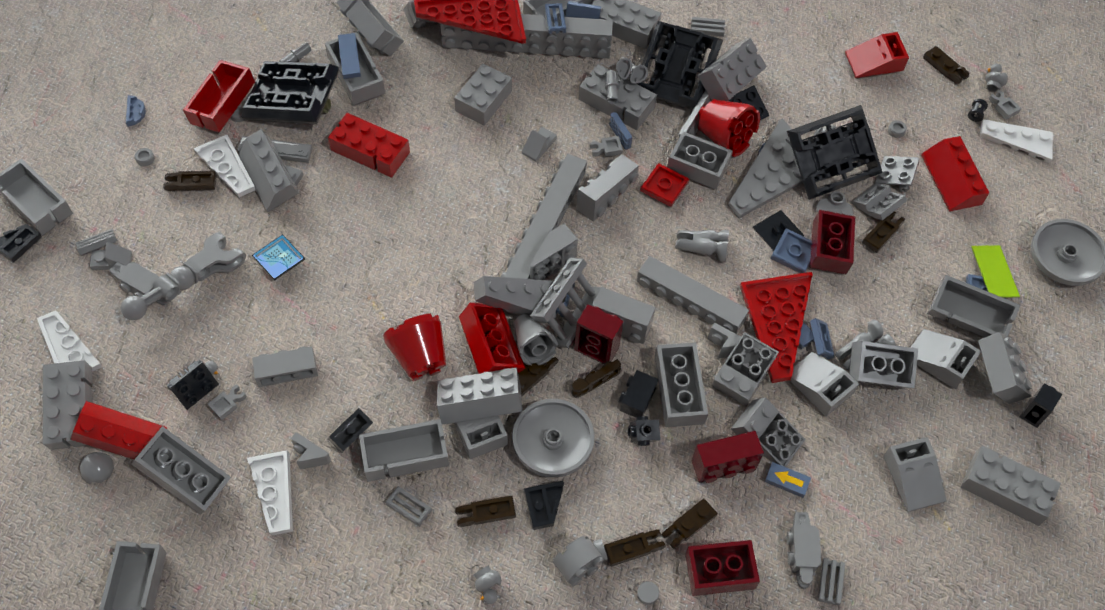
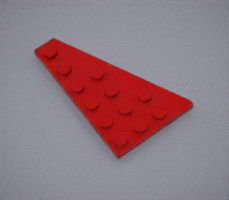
M414 0L417 18L521 44L526 43L518 0Z
M812 272L746 281L740 284L757 339L779 352L768 371L771 383L790 381L792 378L813 276Z

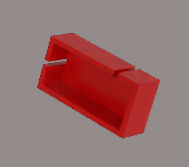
M223 60L218 61L212 70L213 74L210 73L183 109L190 124L202 128L205 126L206 129L218 133L221 132L255 84L250 68Z
M350 113L345 114L339 122V127L336 126L328 137L331 151L373 170L377 168L378 172L391 178L410 153L409 139Z

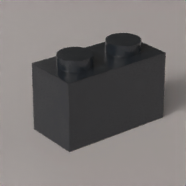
M636 370L634 376L630 375L626 386L628 389L626 393L622 392L618 403H621L620 411L635 418L644 416L657 388L659 379Z
M1044 383L1029 400L1019 417L1038 428L1052 413L1063 394L1054 387Z
M358 408L328 437V440L343 453L360 434H363L372 425L373 421Z

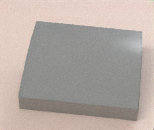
M880 183L874 184L852 201L853 205L879 220L885 219L907 202L905 195L894 193L891 191L890 186Z

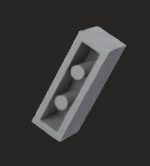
M303 346L296 350H282L278 353L261 354L258 357L252 358L254 376L258 387L318 376L315 354L312 347Z

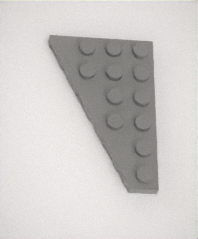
M784 119L778 122L729 201L728 206L738 219L803 183L787 131L791 130V128Z

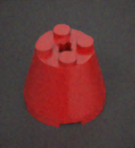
M713 99L699 110L698 130L704 133L713 143L732 150L733 157L739 156L750 146L748 142L753 133H757L759 128L760 113L750 104Z
M431 313L412 317L405 320L397 329L389 328L383 334L386 346L412 381H417L428 373L430 376L436 375L441 372V368L446 366L442 325L438 315L432 317Z

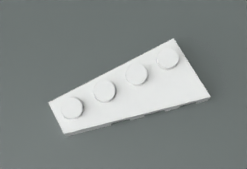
M982 120L980 126L981 138L1000 145H1009L1015 151L1020 149L1029 153L1028 155L1034 158L1036 156L1044 159V162L1049 164L1052 161L1053 132Z
M228 135L194 148L195 153L213 171H216V174L238 197L256 190Z
M57 311L37 318L54 363L85 360L92 367V372L102 368L99 361L92 355Z
M286 450L247 458L252 470L253 480L257 486L258 497L263 506L262 510L269 533L271 535L293 532L290 453Z

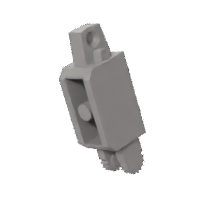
M135 262L128 263L127 266L116 263L109 270L119 281V287L126 293L131 292L134 296L139 297L153 290V283L159 277ZM162 297L155 302L167 305L170 300L168 301Z
M795 512L793 527L790 532H787V545H790L788 565H791L792 573H796L798 586L801 589H806L813 581V573L821 565L819 529L811 526L807 512Z

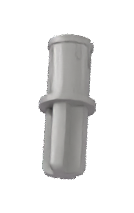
M304 43L297 49L291 50V53L280 59L279 62H300V59L310 53L312 49L308 43Z
M609 70L606 73L607 84L605 85L608 95L607 101L609 104H616L619 102L616 71Z

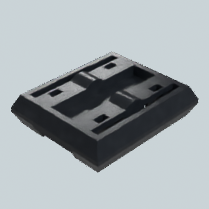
M658 21L642 65L646 66L649 72L652 61L655 59V70L649 84L645 83L646 79L636 84L657 94V99L694 110L706 90L699 80L694 97H690L699 73L716 61L723 40L698 31ZM662 35L667 36L663 48H660L658 55H655ZM709 48L711 52L708 55L705 68L701 69L707 49Z
M264 61L254 87L243 106L241 117L250 121L317 125L337 78L339 67L325 63Z
M861 105L787 131L809 200L882 173L875 144ZM852 118L853 122L831 129L830 124ZM824 126L827 128L825 132L805 139L801 138V135ZM865 164L867 165L866 170L852 174L848 177L846 176V173L853 171L854 168L860 167ZM842 175L840 180L820 187L816 185V182Z

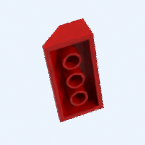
M961 136L943 139L922 153L921 156L949 212L983 205L989 191Z
M470 302L459 315V319L478 373L499 371L507 368H517L518 372L523 371L525 366L503 308Z
M86 401L70 440L135 460L162 425Z

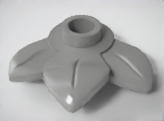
M834 191L829 194L828 198L821 199L816 207L817 212L824 210L853 215L852 206L846 202L844 194L839 191Z

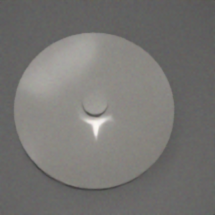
M1070 219L1052 220L1043 224L1033 236L1031 254L1034 262L1045 275L1059 283L1071 286L1090 284L1097 280L1105 271V243L1092 228L1081 222Z
M545 399L535 402L522 411L514 424L513 448L515 454L527 469L540 476L553 478L570 475L579 470L588 461L594 446L592 423L581 408L566 400Z

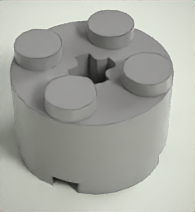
M581 536L565 547L567 550L563 555L559 552L553 559L555 566L572 587L580 583L584 575L587 574L588 577L593 575L599 569L597 566L604 561L603 556L588 536Z

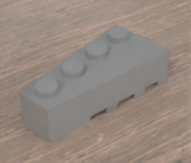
M621 154L608 165L606 171L601 170L595 180L591 178L587 182V187L581 186L578 189L576 210L594 222L597 217H601L605 213L609 205L612 206L620 194L625 193L631 182L634 183L637 180L639 165Z
M483 276L474 281V297L476 302L495 308H503L510 313L531 315L553 281ZM556 311L553 314L554 319H556Z

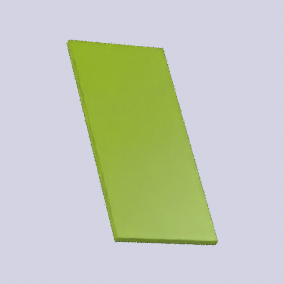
M971 246L987 291L1002 298H1019V292L1001 246Z

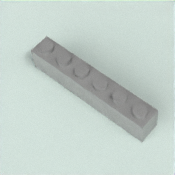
M651 256L648 257L638 271L637 282L641 286L655 291L661 297H666L675 305L684 307L693 315L704 318L710 324L717 323L737 334L747 318L749 312L747 308Z

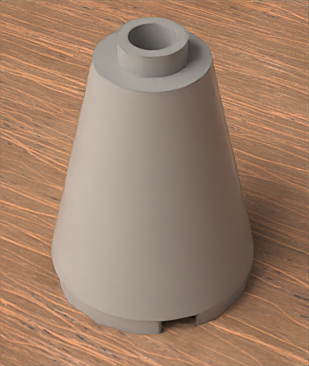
M523 314L518 316L514 322L519 354L523 362L528 365H532L531 363L541 365L548 362L556 353V345L558 347L555 336L539 322L534 321L530 315Z

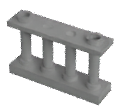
M581 258L568 259L530 315L534 321L547 322L558 335L556 337L558 347L568 348L573 342L578 319L587 304L592 306L601 288L592 287L584 277L582 271L587 263ZM576 279L586 291L582 300L572 288ZM566 294L569 295L577 306L572 314L562 302ZM557 308L567 320L563 328L560 327L553 317Z

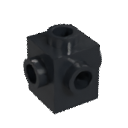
M648 416L636 417V420L630 422L628 426V436L631 438V443L638 442V446H649L650 442L659 441V420H648Z

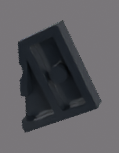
M28 224L3 233L4 236L0 237V253L14 263L42 236Z
M564 481L524 488L533 530L554 526Z

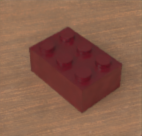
M824 210L818 211L813 220L810 268L845 275L848 273L854 261L855 216Z
M587 304L576 324L574 350L602 364L609 361L612 362L619 350L623 320L616 315L604 312L597 306Z
M756 431L698 444L691 461L698 482L712 483L717 478H731L736 476L737 473L744 472L747 474L754 472L764 452Z
M752 540L688 546L685 558L692 596L755 590L760 583Z

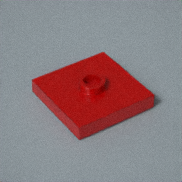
M658 163L641 186L640 191L672 207L689 183V178Z

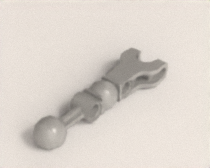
M220 232L206 238L203 250L183 263V266L174 268L170 274L166 273L158 277L153 283V290L141 297L129 296L125 298L120 307L121 312L129 320L141 319L146 314L147 306L164 297L168 301L181 294V290L189 289L193 283H198V281H202L216 272L234 271L244 263L246 254L239 248L230 251L222 250L226 246V237Z

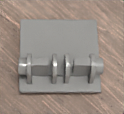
M884 156L881 164L882 173L878 174L875 184L898 185L901 192H906L912 185L920 158Z

